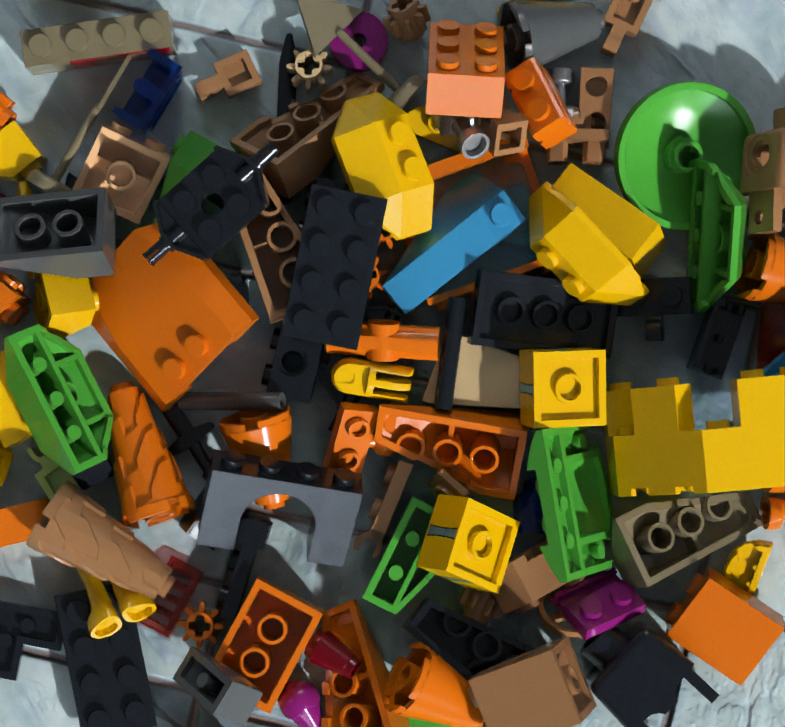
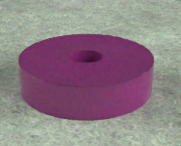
M362 12L344 31L352 39L357 36L363 37L366 43L361 48L380 64L388 49L386 28L376 16ZM338 37L330 42L332 55L343 68L353 72L371 70Z

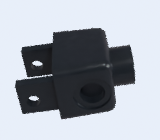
M643 622L634 623L626 633L618 626H615L587 639L580 649V653L594 665L586 675V681L590 690L624 727H650L644 722L646 718L657 713L666 714L678 702L676 695L677 686L683 678L711 703L719 696L714 689L692 670L694 666L692 661Z

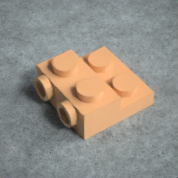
M113 120L111 125L102 124L72 190L106 187L117 215L139 225L171 158L170 154L164 152L167 146L162 142L148 136L143 142L131 136L133 129Z

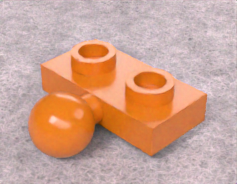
M340 402L323 461V467L332 469L346 468L356 473H362L369 448H372L376 454L384 457L395 453V451L374 441V429L378 417L376 405Z

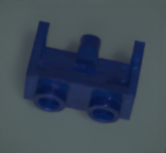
M150 48L147 55L153 61L144 76L135 80L133 85L135 90L124 109L115 106L112 111L118 119L143 134H146L148 130L151 132L154 130L184 80L182 76L183 67Z

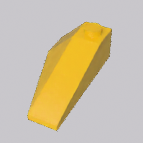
M19 182L16 196L34 194L27 182ZM27 271L28 279L36 280V300L32 301L36 324H40L48 332L62 339L91 325L95 311L99 310V296L95 288L91 289L88 278L77 279Z

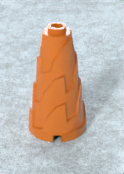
M130 381L111 386V393L107 395V403L114 415L110 440L114 459V475L121 506L120 519L122 524L128 529L134 530L140 529L138 521L145 519V523H148L149 527L189 513L190 509L196 508L193 496L187 490L175 458L168 449L164 435L155 423L144 392L140 393L139 387L132 386Z

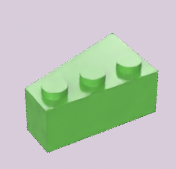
M413 495L411 496L363 592V599L396 615L435 575L416 566L433 513V505Z

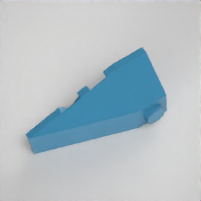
M472 170L444 192L432 212V229L415 236L382 288L405 316L518 229L526 218L503 189L477 171Z

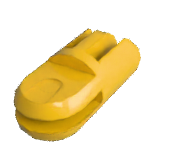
M348 357L340 359L334 364L331 371V380L337 390L346 394L408 404L409 396L396 391H410L412 382L402 377L377 372L410 377L413 376L414 368Z

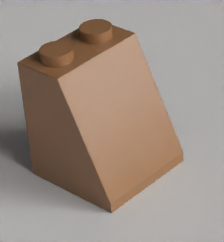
M567 636L480 671L468 680L470 684L468 687L469 697L472 704L480 709L484 719L483 727H572L582 723L597 706L571 641Z

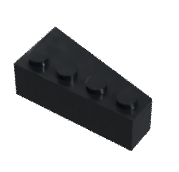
M429 598L422 600L402 626L419 642L433 649L467 680L480 671L535 649Z

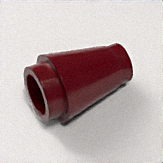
M321 629L317 630L310 638L304 651V655L310 658L311 664L346 676L349 679L355 676L362 664V659L358 658L331 631L325 633Z

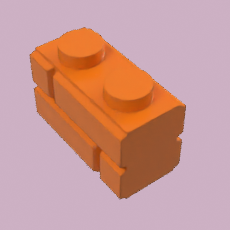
M534 57L529 58L505 74V84L511 92L519 112H522L529 120L528 130L530 134L545 149L552 148L576 133L578 129L551 76Z

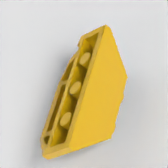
M379 92L346 100L343 103L342 112L333 132L331 143L350 192L388 199L382 229L388 231L390 236L397 241L430 231L432 229L434 181L407 113Z
M548 181L529 197L530 248L535 252L540 264L550 269L562 281L563 288L570 295L577 297L580 302L630 306L649 292V289L641 282L640 276L629 260L574 202L564 194L555 191L556 189Z

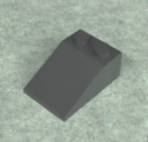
M106 187L0 198V267L77 279L114 275L117 211Z

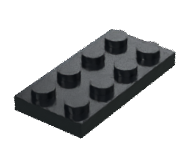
M311 184L281 331L282 336L357 350L388 199Z
M477 269L467 343L517 350L590 347L606 350V359H611L619 305L580 302L577 297L570 295L563 288L562 281L559 278Z
M111 583L105 584L104 587L119 614L122 627L116 633L105 638H92L88 631L87 622L91 613V605L86 589L55 595L54 601L80 727L157 726L137 623L128 622L123 618Z

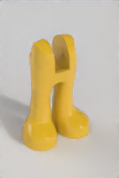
M77 568L91 605V613L87 622L90 636L96 639L111 636L122 627V622L104 587L103 581ZM111 582L118 607L126 621L131 623L139 622L150 617L156 611L157 607L153 599Z

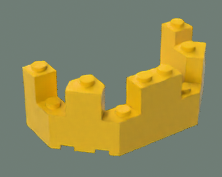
M779 367V375L764 376V369L740 371V379L729 380L734 424L731 427L729 419L705 421L706 429L695 430L691 383L680 384L679 377L656 379V387L632 389L631 382L609 384V391H606L607 425L603 426L610 494L617 497L637 496L636 492L640 491L646 492L649 496L681 494L680 491L705 494L785 486V367Z

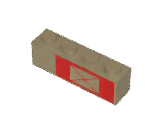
M168 10L20 30L25 68L33 75L119 64L124 62L127 55L132 56L130 62L178 55L173 19Z

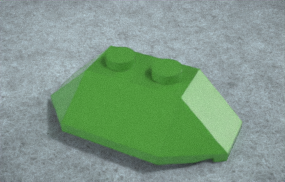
M694 159L686 275V277H692L693 310L697 312H706L743 275V265L748 258V249L745 244V233L749 221L748 201L715 163L702 159Z
M40 324L4 338L6 384L40 451L71 475H76L107 460V448L111 437L114 415L81 350L61 337L48 332Z

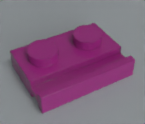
M611 568L561 590L554 595L553 604L555 607L559 606L563 610V616L584 640L644 614L647 603L625 579L620 580L616 575L617 570L615 568Z

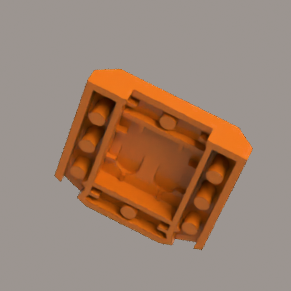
M154 223L134 229L115 250L114 275L91 278L90 287L91 289L95 288L99 296V310L95 311L91 325L164 412L172 408L192 387L191 383L229 344L237 341L260 317L211 258L204 261L176 250L174 252L169 251L155 266H152L142 254L152 247L161 236L158 224Z

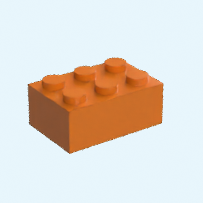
M441 20L438 23L430 22L425 114L501 119L505 85L504 26H496L490 22H479L475 25L459 24L454 20Z
M259 575L214 658L243 675L260 689L263 695L256 707L270 714L325 609L272 580Z

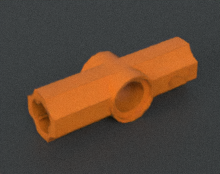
M370 319L362 323L357 350L327 344L325 346L326 353L366 356L368 360L378 362H393L399 360V358L438 361L441 334L440 327L401 325L400 321L393 319Z

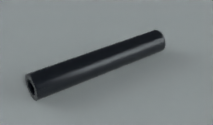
M448 297L433 408L452 410L467 303L465 298Z

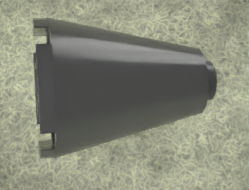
M510 0L501 4L498 13V26H504V31L506 32L507 43L504 44V55L511 70L533 57L543 66L598 39L605 26L602 11L596 9L593 3Z

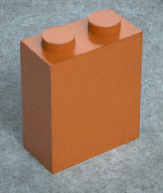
M709 566L703 575L697 573L692 578L686 588V592L689 594L681 604L675 602L667 612L664 619L667 621L666 636L741 686L784 631V619L781 614Z

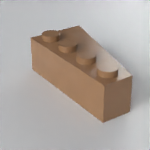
M263 174L270 205L239 233L270 324L284 320L301 231Z

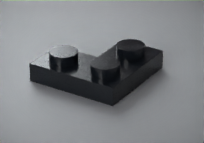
M0 600V678L16 681L25 644L61 651L63 640L57 611Z

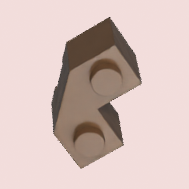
M547 536L528 550L509 558L499 594L493 593L504 614L516 609L519 610L520 614L525 613L540 604L538 599L562 585L565 588L571 587L585 579V577L564 583L558 580L539 547L548 544Z

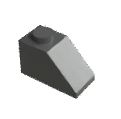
M191 646L172 678L213 715L242 726L246 724L263 695V692L243 675Z

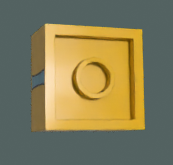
M590 347L519 350L521 425L534 429L607 425L606 350Z
M438 494L416 566L468 589L499 594L520 522L469 497Z

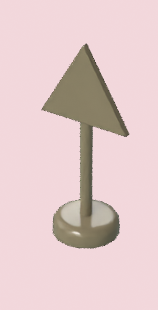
M296 0L314 58L333 39L338 37L394 91L388 100L401 109L426 83V80L421 75L413 74L400 85L344 31L362 13V9L333 0Z
M127 55L99 104L93 105L52 177L38 169H32L25 178L27 181L48 193L72 191L71 188L61 183L60 180L97 116L102 111L132 56Z

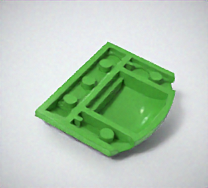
M590 426L537 430L533 436L528 456L527 471H536V491L540 497L543 512L542 527L548 544L539 547L551 570L561 583L570 582L612 568L613 559L604 560L605 541H612L613 510L611 494L598 445L589 446L586 436L582 432L584 429L590 428Z

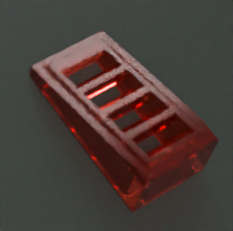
M172 555L167 565L174 571L190 578L191 581L189 585H186L177 579L175 580L172 587L184 593L182 598L168 592L165 598L157 595L154 599L157 607L155 612L169 619L167 626L151 617L136 622L139 626L170 641L178 626L177 622L181 620L185 608L188 606L204 575L203 571ZM159 597L177 606L175 611L173 612L157 604Z

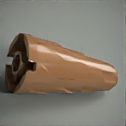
M70 481L65 482L42 512L44 516L40 524L36 522L26 543L33 550L69 567L75 566L102 581H110L122 588L141 593L153 600L157 595L165 598L176 578L171 576L173 569L160 560L148 546L135 538L134 532L107 514L103 506Z

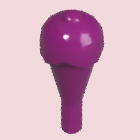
M307 680L287 682L278 697V706L282 714L286 718L292 719L299 727H321V718H324L319 704L321 696L314 684Z

